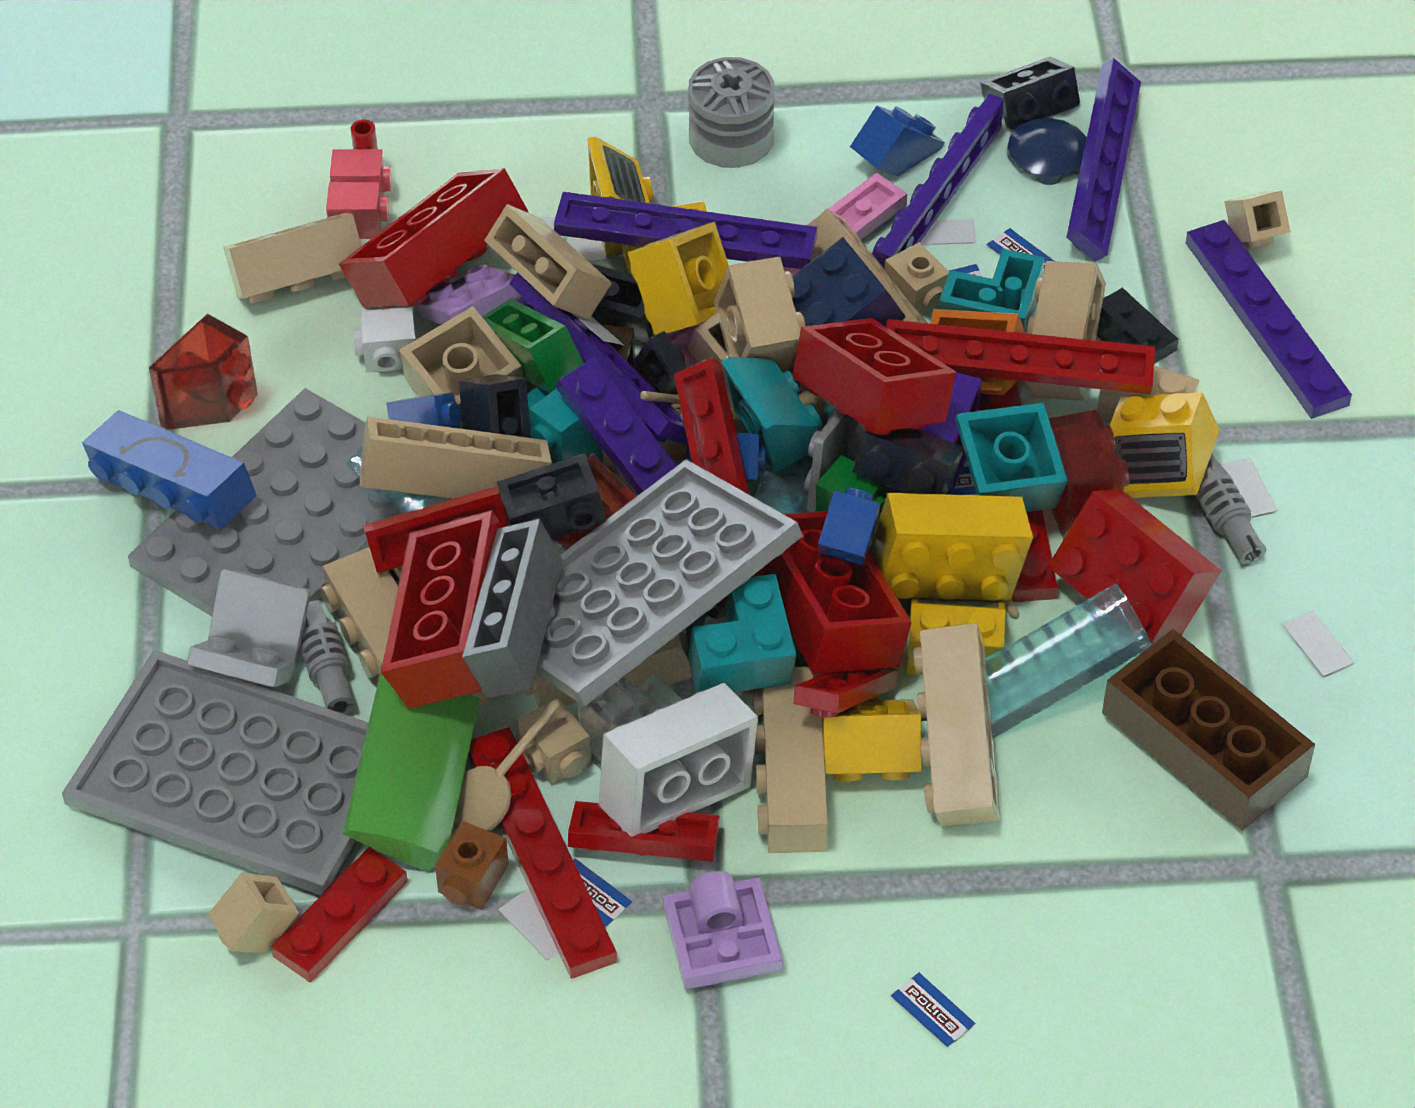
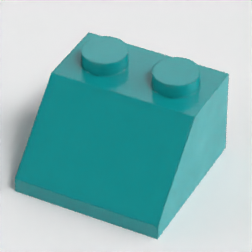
M728 357L721 361L731 408L748 433L759 434V444H764L765 460L773 472L776 473L807 456L811 438L817 430L823 428V424L813 405L808 404L804 406L798 397L801 391L790 371L782 373L774 359Z
M1044 403L956 415V424L977 495L1022 497L1026 512L1057 507L1068 480Z

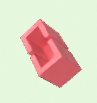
M332 149L330 182L326 204L327 218L342 213L353 214L359 238L372 239L381 232L382 222H389V197L384 196V193L392 191L391 166H384L382 149Z

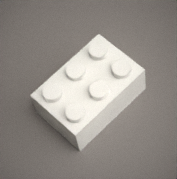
M722 683L603 734L598 805L622 827V831L627 832L632 837L639 833L646 834L657 829L664 822L669 820L675 821L676 817L687 812L693 813L749 788L758 716L725 683Z

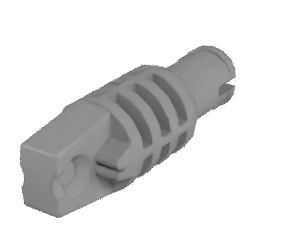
M1211 454L1195 497L1201 504V508L1206 513L1208 520L1212 523L1214 530L1218 534L1227 537L1238 556L1239 562L1241 564H1249L1250 558L1247 554L1250 555L1253 562L1258 561L1265 555L1266 547L1250 523L1251 510L1245 503L1237 486L1234 485L1231 476Z
M319 600L311 601L308 606L300 646L310 680L320 687L326 708L347 715L353 710L354 701L346 679L350 666L336 621L327 622Z

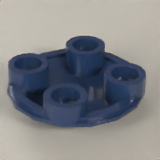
M1053 118L1032 119L1019 125L1010 134L1007 145V158L1020 169L1035 175L1039 183L1054 185L1060 181L1062 176L1071 174L1081 168L1087 137L1078 127L1064 120Z

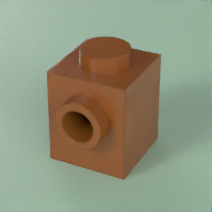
M462 821L435 865L438 893L454 904H468L482 910L509 865L506 838Z

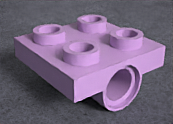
M479 264L463 272L464 277L452 283L445 282L434 285L427 291V299L416 307L420 317L442 325L472 306L481 316H484L510 298L519 302L522 296L509 284L515 276L514 274L487 266L486 264Z
M713 871L695 878L690 884L689 891L663 896V909L684 990L782 971L783 959L759 877L733 882L732 876L727 872Z

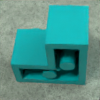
M1002 249L993 279L950 270L939 301V309L1018 314L1025 333L1028 334V322L1030 317L1034 316L1037 306L1035 298L1036 281L1038 277H1043L1045 257Z
M536 387L527 394L531 438L548 441L552 464L585 454L592 470L603 461L602 448L557 389L548 393L540 387Z
M776 574L751 577L746 583L728 594L724 608L727 622L692 627L688 660L696 693L708 690L722 683H725L733 692L791 684L796 652Z

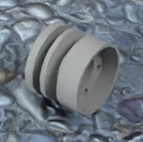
M722 57L711 60L694 71L689 79L688 87L689 144L694 153L706 163L722 168H740L754 164L765 157L773 146L774 80L769 71L757 62L741 57Z

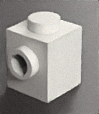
M401 307L360 311L361 329H354L353 337L355 355H364L366 372L403 369L399 350L416 340L413 308Z

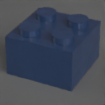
M844 237L840 238L792 277L795 290L792 301L795 311L802 313L805 326L873 318L886 327L887 319L902 321L906 318V315Z

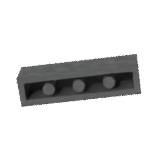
M540 519L499 528L496 531L463 653V659L487 699L506 694H517L532 688L563 562Z

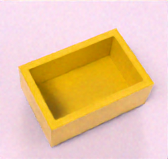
M887 493L869 553L897 598L1011 600L1033 535L1022 497Z

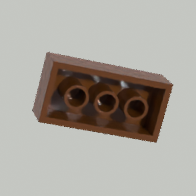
M1174 629L1107 679L1102 714L1242 831L1308 777L1315 743Z

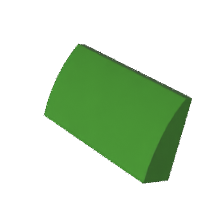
M381 674L378 680L343 835L425 872H429L434 868L450 842L480 698L466 694L408 709Z

